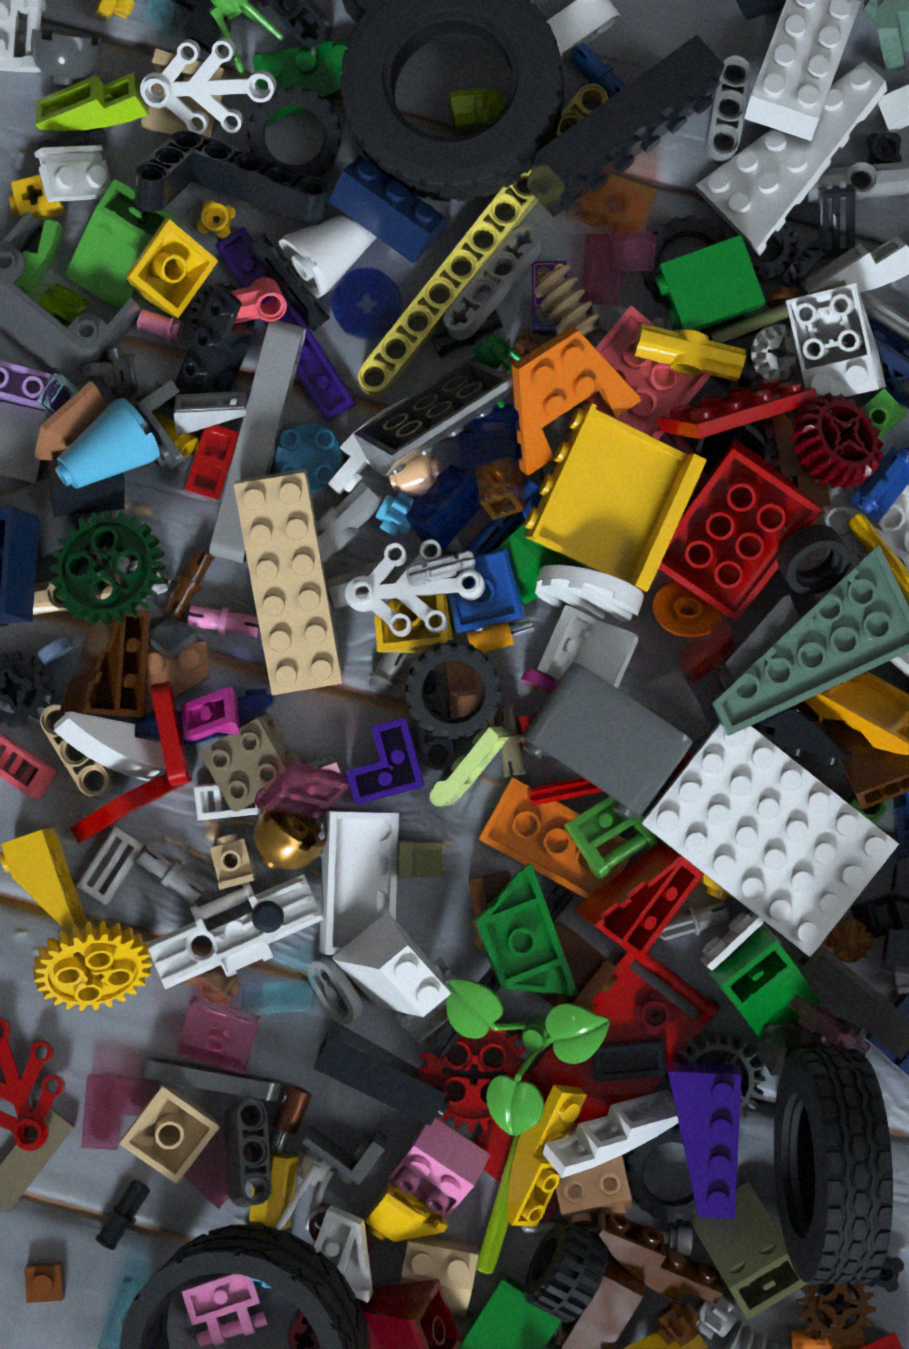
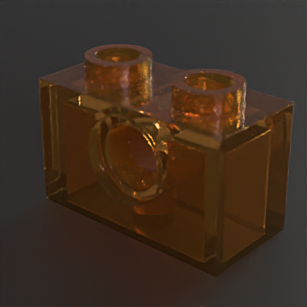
M611 174L608 182L595 193L590 190L582 196L583 199L578 204L575 215L580 216V220L587 225L600 227L603 224L614 228L613 232L621 237L633 239L634 236L641 238L657 190ZM610 199H618L623 203L624 210L619 213H613L607 209L605 203Z

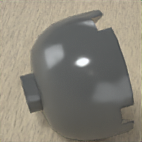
M32 29L31 52L33 60L43 73L53 76V83L74 85V79L85 78L93 73L99 63L102 37L91 35V38L82 37V33Z

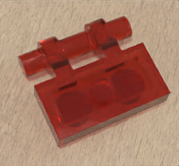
M727 622L715 623L711 628V637L708 640L704 638L699 643L694 641L680 653L681 659L678 661V665L683 677L692 687L719 665L718 661L733 648L735 638L732 628Z

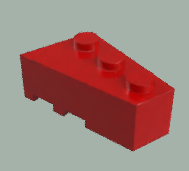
M659 842L573 911L641 961L704 873L683 856Z

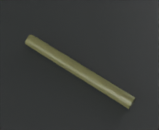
M845 280L830 285L828 287L822 288L810 294L845 286ZM784 303L710 332L712 340L723 343L789 317L787 304Z

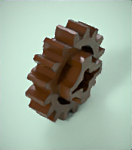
M823 1283L807 1284L800 1288L805 1297L796 1299L795 1303L804 1306V1311L799 1313L797 1317L798 1319L807 1318L809 1323L804 1330L805 1332L816 1330L815 1340L817 1342H821L828 1337L829 1345L837 1346L839 1338H841L844 1345L852 1344L851 1334L855 1338L860 1339L865 1336L860 1327L872 1326V1321L866 1316L869 1313L876 1312V1308L867 1303V1300L874 1297V1293H865L862 1288L866 1283H830L826 1286V1292L819 1296H815V1293ZM847 1287L853 1292L856 1300L848 1293ZM835 1299L837 1304L848 1308L836 1312L834 1307L823 1303ZM815 1311L824 1319V1325L817 1318ZM855 1315L854 1322L843 1330L845 1319Z

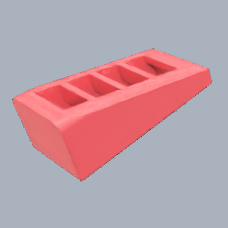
M0 732V748L2 745L7 747L0 757V777L27 796L37 799L42 798L57 775L58 769ZM14 753L18 754L9 770L5 767ZM26 761H28L30 764L28 765L27 769L25 770L21 778L18 777L17 775L25 765Z

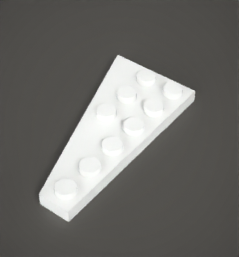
M866 62L861 63L831 85L811 141L772 128L697 183L698 193L739 235H742L743 240L760 256L767 247L766 242L773 232H778L785 224V217L793 206L802 202L831 164L830 158L839 147L843 148L850 139L849 134L858 122L865 120L887 91L886 81Z

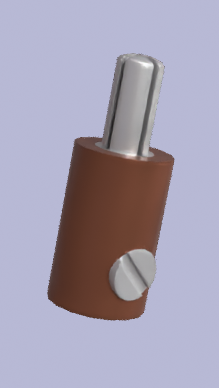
M288 1084L272 1123V1126L277 1128L269 1148L273 1153H281L288 1134L296 1135L313 1095L311 1092Z

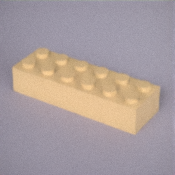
M307 468L236 480L233 485L271 694L277 695L342 684L343 673Z

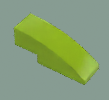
M135 72L104 85L95 75L36 100L35 125L40 130L55 131L106 128L148 116L149 105L141 96V81Z

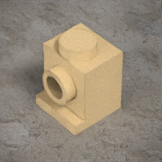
M237 833L217 838V846L210 847V852L218 879L219 890L256 880L257 875L247 838L238 840ZM228 854H234L237 857L238 862L235 867L226 865L225 857Z

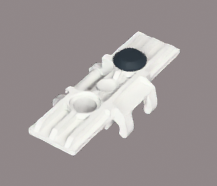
M300 875L257 895L254 894L250 883L247 882L242 884L243 888L200 907L197 904L191 906L190 909L195 922L147 942L149 953L164 988L168 989L222 965L226 976L230 977L237 974V969L260 959L266 961L273 958L268 944L324 920L305 875ZM244 902H250L253 912L208 931L204 922L205 919ZM201 935L207 936L212 941L211 952L203 957L194 954L191 947L194 938Z

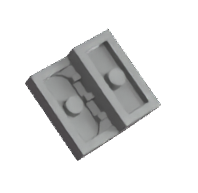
M0 401L1 476L32 483L39 482L43 460H39L34 454L40 426L52 416L44 410Z

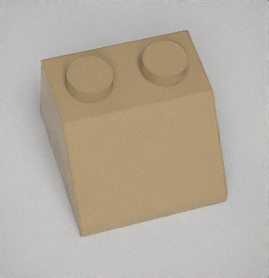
M431 1236L408 1239L399 1284L439 1279L452 1315L466 1317L479 1256V1245Z

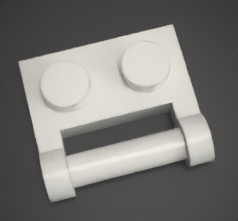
M0 0V71L41 72L35 65L32 57L31 35L34 28L41 31V16L45 13L46 9L45 0ZM20 13L28 14L25 56L17 57Z

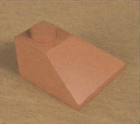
M88 382L40 426L34 454L39 460L56 461L66 448L108 407L93 382Z

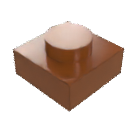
M63 1262L36 1263L25 1266L27 1303L62 1301L65 1298Z

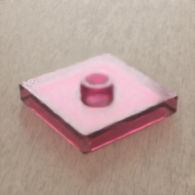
M192 995L188 1004L177 1055L245 1075L261 1015Z

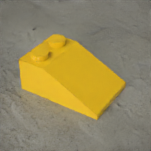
M55 827L42 829L1 843L3 851L0 852V861L6 873L10 872L12 878L68 934L72 933V925H76L80 930L85 929L87 920Z

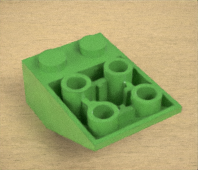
M114 178L96 206L64 276L120 311L130 298L134 299L137 294L125 277L166 218L173 221L178 227L180 225L176 217L165 209L148 212L138 208L134 201L135 191Z

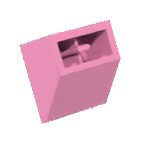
M435 1118L431 1126L424 1124L389 1175L388 1180L396 1184L401 1191L411 1194L426 1204L431 1211L439 1213L447 1219L475 1186L491 1154Z

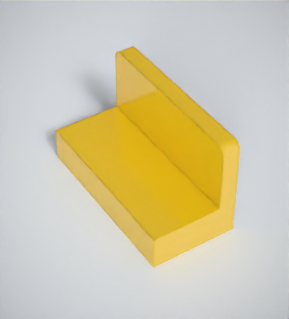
M269 1151L271 1195L263 1204L250 1206L249 1220L276 1229V1224L295 1194L300 1155L277 1154ZM292 1214L282 1230L291 1227Z

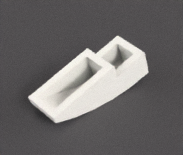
M895 236L870 253L861 244H858L804 278L800 284L808 294L845 280L846 285L857 283L860 293L876 289L909 274V248L898 236Z
M70 711L54 724V731L67 743L109 769L145 781H150L166 771L161 742L136 738L135 724Z

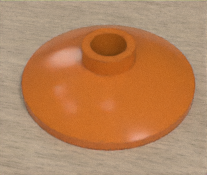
M677 581L663 586L656 593L653 600V615L659 625L668 632L682 637H700L709 634L719 626L723 617L721 611Z

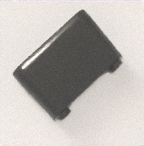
M572 662L565 669L519 738V740L525 743L523 749L537 759H541L543 755L553 757L610 795V799L615 803L612 809L629 820L632 816L637 819L642 816L693 744V741L683 732L576 662Z

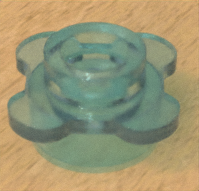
M150 0L146 9L142 10L141 18L144 23H151L157 27L160 34L165 35L171 32V25L176 18L182 16L183 10L180 4H173L171 0ZM164 11L165 15L159 16V12Z

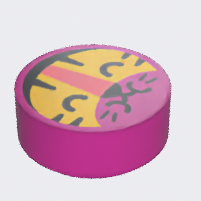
M532 668L525 669L520 680L526 686L546 695H549L557 683L554 678Z

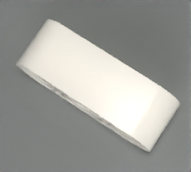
M576 0L546 21L547 24H550L557 40L561 62L570 57L574 50L578 51L577 47L582 43L587 45L607 31L620 19L621 15L610 0Z

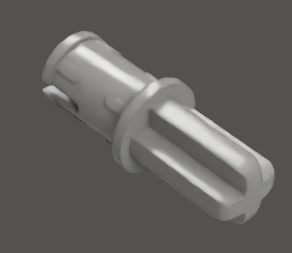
M721 901L695 910L692 907L688 908V912L672 917L661 932L660 937L663 940H669L693 932L695 935H700L701 930L728 924L730 920L727 908L724 909L725 903Z

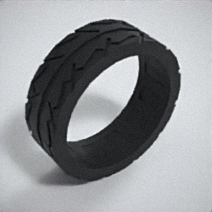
M228 1225L210 1230L208 1235L201 1234L181 1246L135 1296L123 1321L119 1345L120 1349H170L167 1334L168 1310L177 1285L196 1276L227 1273L240 1274L262 1281L284 1294L301 1310L315 1331L321 1349H369L367 1325L358 1298L355 1299V1293L337 1266L321 1251L317 1253L313 1245L290 1232L264 1226V1229H262L259 1225Z

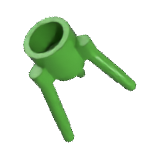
M210 0L214 6L209 9V12L216 20L223 38H228L233 42L223 17L227 16L229 19H233L243 12L254 24L258 25L261 23L278 40L284 39V35L248 0ZM235 47L232 60L238 72L243 74L245 69Z

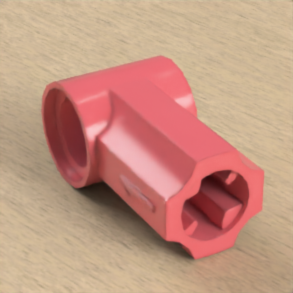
M262 277L255 280L250 287L230 291L242 303L234 324L258 318L267 322L280 319L286 311L287 303L277 282L271 278ZM274 296L271 301L261 303L265 297Z

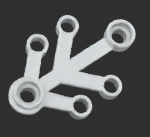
M220 38L215 42L212 47V53L189 81L175 80L186 64L195 62L200 56L199 44L191 39H187L179 45L177 55L163 72H151L142 80L140 92L148 105L155 108L167 107L186 123L189 131L202 134L208 128V115L201 110L193 112L178 97L191 96L221 122V126L226 132L235 133L243 125L244 118L242 113L236 109L226 108L213 95L248 94L256 102H265L272 97L276 90L274 76L265 70H258L249 78L209 80L223 62L229 61L235 53V45L228 38ZM223 44L227 46L229 55L224 56L220 54L218 45ZM183 47H191L194 50V57H187L183 52ZM257 80H266L268 89H260L257 85ZM155 83L161 84L164 88V94L156 93L153 85ZM227 116H234L238 121V125H229L226 119ZM192 118H200L203 121V127H196L192 122Z
M435 540L424 541L420 546V555L411 565L421 563L424 566L425 561L442 557V548ZM392 543L386 547L384 559L369 576H358L348 583L345 590V598L347 603L356 611L366 612L372 610L389 625L390 630L396 636L403 637L408 635L412 629V623L405 614H396L382 601L383 599L397 598L425 622L430 632L441 633L448 624L446 616L441 611L432 610L417 596L459 593L466 600H475L483 594L485 583L479 572L467 569L460 572L457 578H446L433 582L425 580L426 584L415 587L409 584L405 571L395 583L382 584L393 568L401 566L407 559L404 547L398 543ZM429 546L437 547V553L433 557L425 556V550ZM399 549L402 551L401 558L396 561L389 558L391 551ZM469 577L476 580L475 586L472 589H465L463 581ZM360 588H368L369 594L366 598H357V591ZM434 616L442 617L443 622L438 628L430 626V620ZM399 619H404L407 622V626L403 631H397L394 628L395 622Z

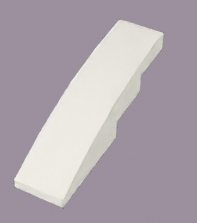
M668 1090L613 1104L610 1106L607 1116L579 1123L575 1135L545 1143L542 1154L562 1178L598 1166L633 1150L678 1124L674 1098Z

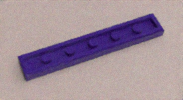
M244 226L215 244L217 251L241 288L250 287L255 280L266 277L265 274L267 273L254 254L247 248L254 241ZM281 290L287 307L284 315L278 320L306 327L305 340L296 375L328 423L355 406L356 402L297 309ZM274 296L265 297L261 303L271 301ZM262 320L267 328L269 322Z

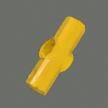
M643 323L639 327L634 345V356L669 364L670 368L678 373L686 375L705 373L737 381L740 378L746 358L745 349L708 340L709 337L701 332L694 330L674 332Z

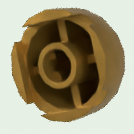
M269 802L254 826L253 837L256 847L262 855V861L274 869L280 867L287 870H296L309 865L318 856L327 842L326 837L322 840L318 837L322 830L300 810L290 806L288 811L278 808L281 802Z

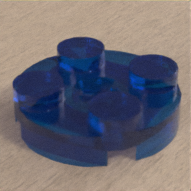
M359 268L349 272L336 286L332 294V311L336 322L345 334L357 339L373 340L383 337L401 316L402 298L400 290L390 277L378 269ZM364 295H370L371 301H377V306L372 307L370 313H364L362 308H357V303L363 301Z

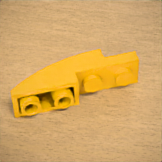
M553 1085L544 1104L541 1119L532 1128L520 1134L512 1163L508 1191V1222L513 1226L537 1227L555 1188L559 1184L561 1176L542 1153L545 1143L568 1137L587 1097V1094L579 1087Z

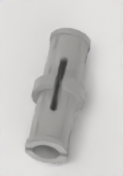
M151 845L147 847L136 861L138 865H141L161 881L160 886L164 889L166 886L188 902L190 906L195 903L205 890V887H202L181 870L182 866L176 862L174 865Z

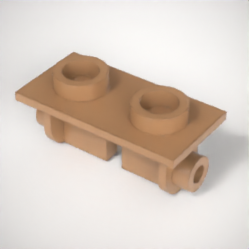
M192 944L191 947L194 954L201 957L206 956V954ZM221 965L215 967L211 973L206 971L181 982L187 986L191 983L202 991L200 993L201 997L213 1006L221 1005L226 1008L231 1000L227 993L234 996L241 987V984L236 981L238 977L235 975L227 977Z

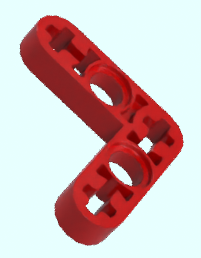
M166 772L115 798L69 829L77 844H80L101 833L135 810L177 790L187 783L171 786ZM189 773L190 782H191V781L193 780V778H192L191 774Z

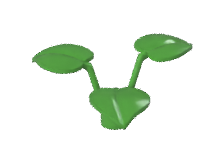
M451 979L447 984V988L451 992L446 998L448 1019L452 1027L462 1036L479 1039L487 1034L489 1028L494 1031L523 1030L522 1039L524 1045L530 1050L529 1055L517 1071L514 1079L500 1074L491 1081L487 1090V1106L492 1118L501 1129L510 1135L517 1136L532 1128L543 1115L544 1098L534 1084L527 1081L521 1082L522 1076L539 1052L553 1043L554 1052L558 1059L569 1064H578L586 1061L598 1050L609 1029L610 1018L596 1014L573 1003L559 1004L551 1009L547 1016H540L532 1023L525 1019L517 1023L498 1024L495 1021L502 1016L503 1005L499 997L491 989L468 979Z

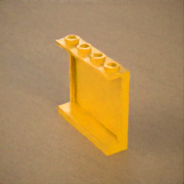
M593 403L587 404L582 409L577 408L569 422V428L572 431L567 442L562 441L555 453L554 461L557 464L552 475L547 474L540 486L539 494L543 496L538 507H533L526 517L524 527L528 529L524 537L594 571L624 580L637 587L641 592H648L707 460L696 454L687 455L596 410L597 405Z

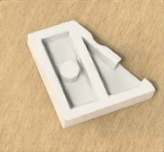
M331 1205L326 1211L314 1248L317 1253L321 1251L337 1266L351 1286L355 1297L368 1303L373 1295L364 1219Z

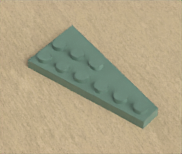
M877 545L711 703L727 736L909 652V606L880 545Z

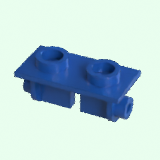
M892 446L880 461L875 473L868 477L849 501V504L878 524L909 484V451L901 448L899 451Z

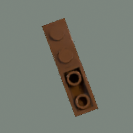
M783 413L770 417V421H765L764 426L767 443L774 442L776 455L770 456L771 465L822 507L819 515L830 514L831 501L826 483L820 484L817 475L809 476L810 469L806 464L799 465L802 458L800 454L793 452L797 445L790 439L794 432L791 428L793 423ZM819 516L811 525L820 524Z
M601 1208L598 1210L599 1236L610 1253L630 1274L648 1287L673 1300L678 1301L685 1291L714 1304L718 1302L723 1294L719 1271L707 1263H698L688 1259L676 1250L665 1249L663 1234L659 1233L655 1228L639 1225L619 1213H611Z

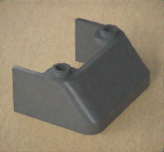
M27 211L0 243V329L53 374L58 375L66 384L78 386L90 378V376L84 375L83 364L85 362H103L107 358L106 349L116 347L136 324L141 308L130 298L108 325L96 315L83 314L78 316L66 328L16 286L15 283L24 273L26 266L25 258L22 255L23 251L29 247L43 230V227L35 217Z

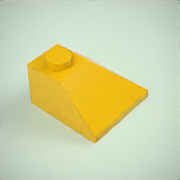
M166 218L125 277L133 289L158 310L179 318L218 260L173 221Z

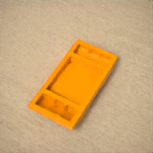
M868 671L804 700L822 718L842 720L849 727L860 731L874 748L909 755V694Z

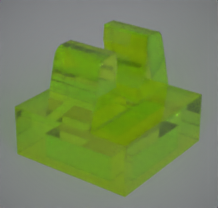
M57 283L43 292L39 305L43 306L52 316L55 313L62 317V324L68 328L79 314L84 311L88 299Z

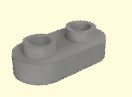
M322 956L312 962L307 970L308 979L331 1018L342 1025H347L357 1019L362 1013V1002L345 972L330 956Z

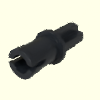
M133 1180L117 1206L113 1205L111 1207V1216L99 1235L96 1236L97 1242L105 1248L115 1250L130 1224L134 1225L136 1222L135 1215L150 1193V1189L145 1183Z

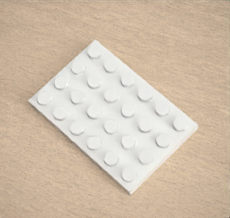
M720 722L640 822L753 913L760 915L768 925L809 957L812 956L899 845L752 726L727 736Z

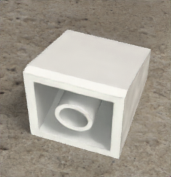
M387 911L332 957L376 1007L424 1017L451 994L427 955Z

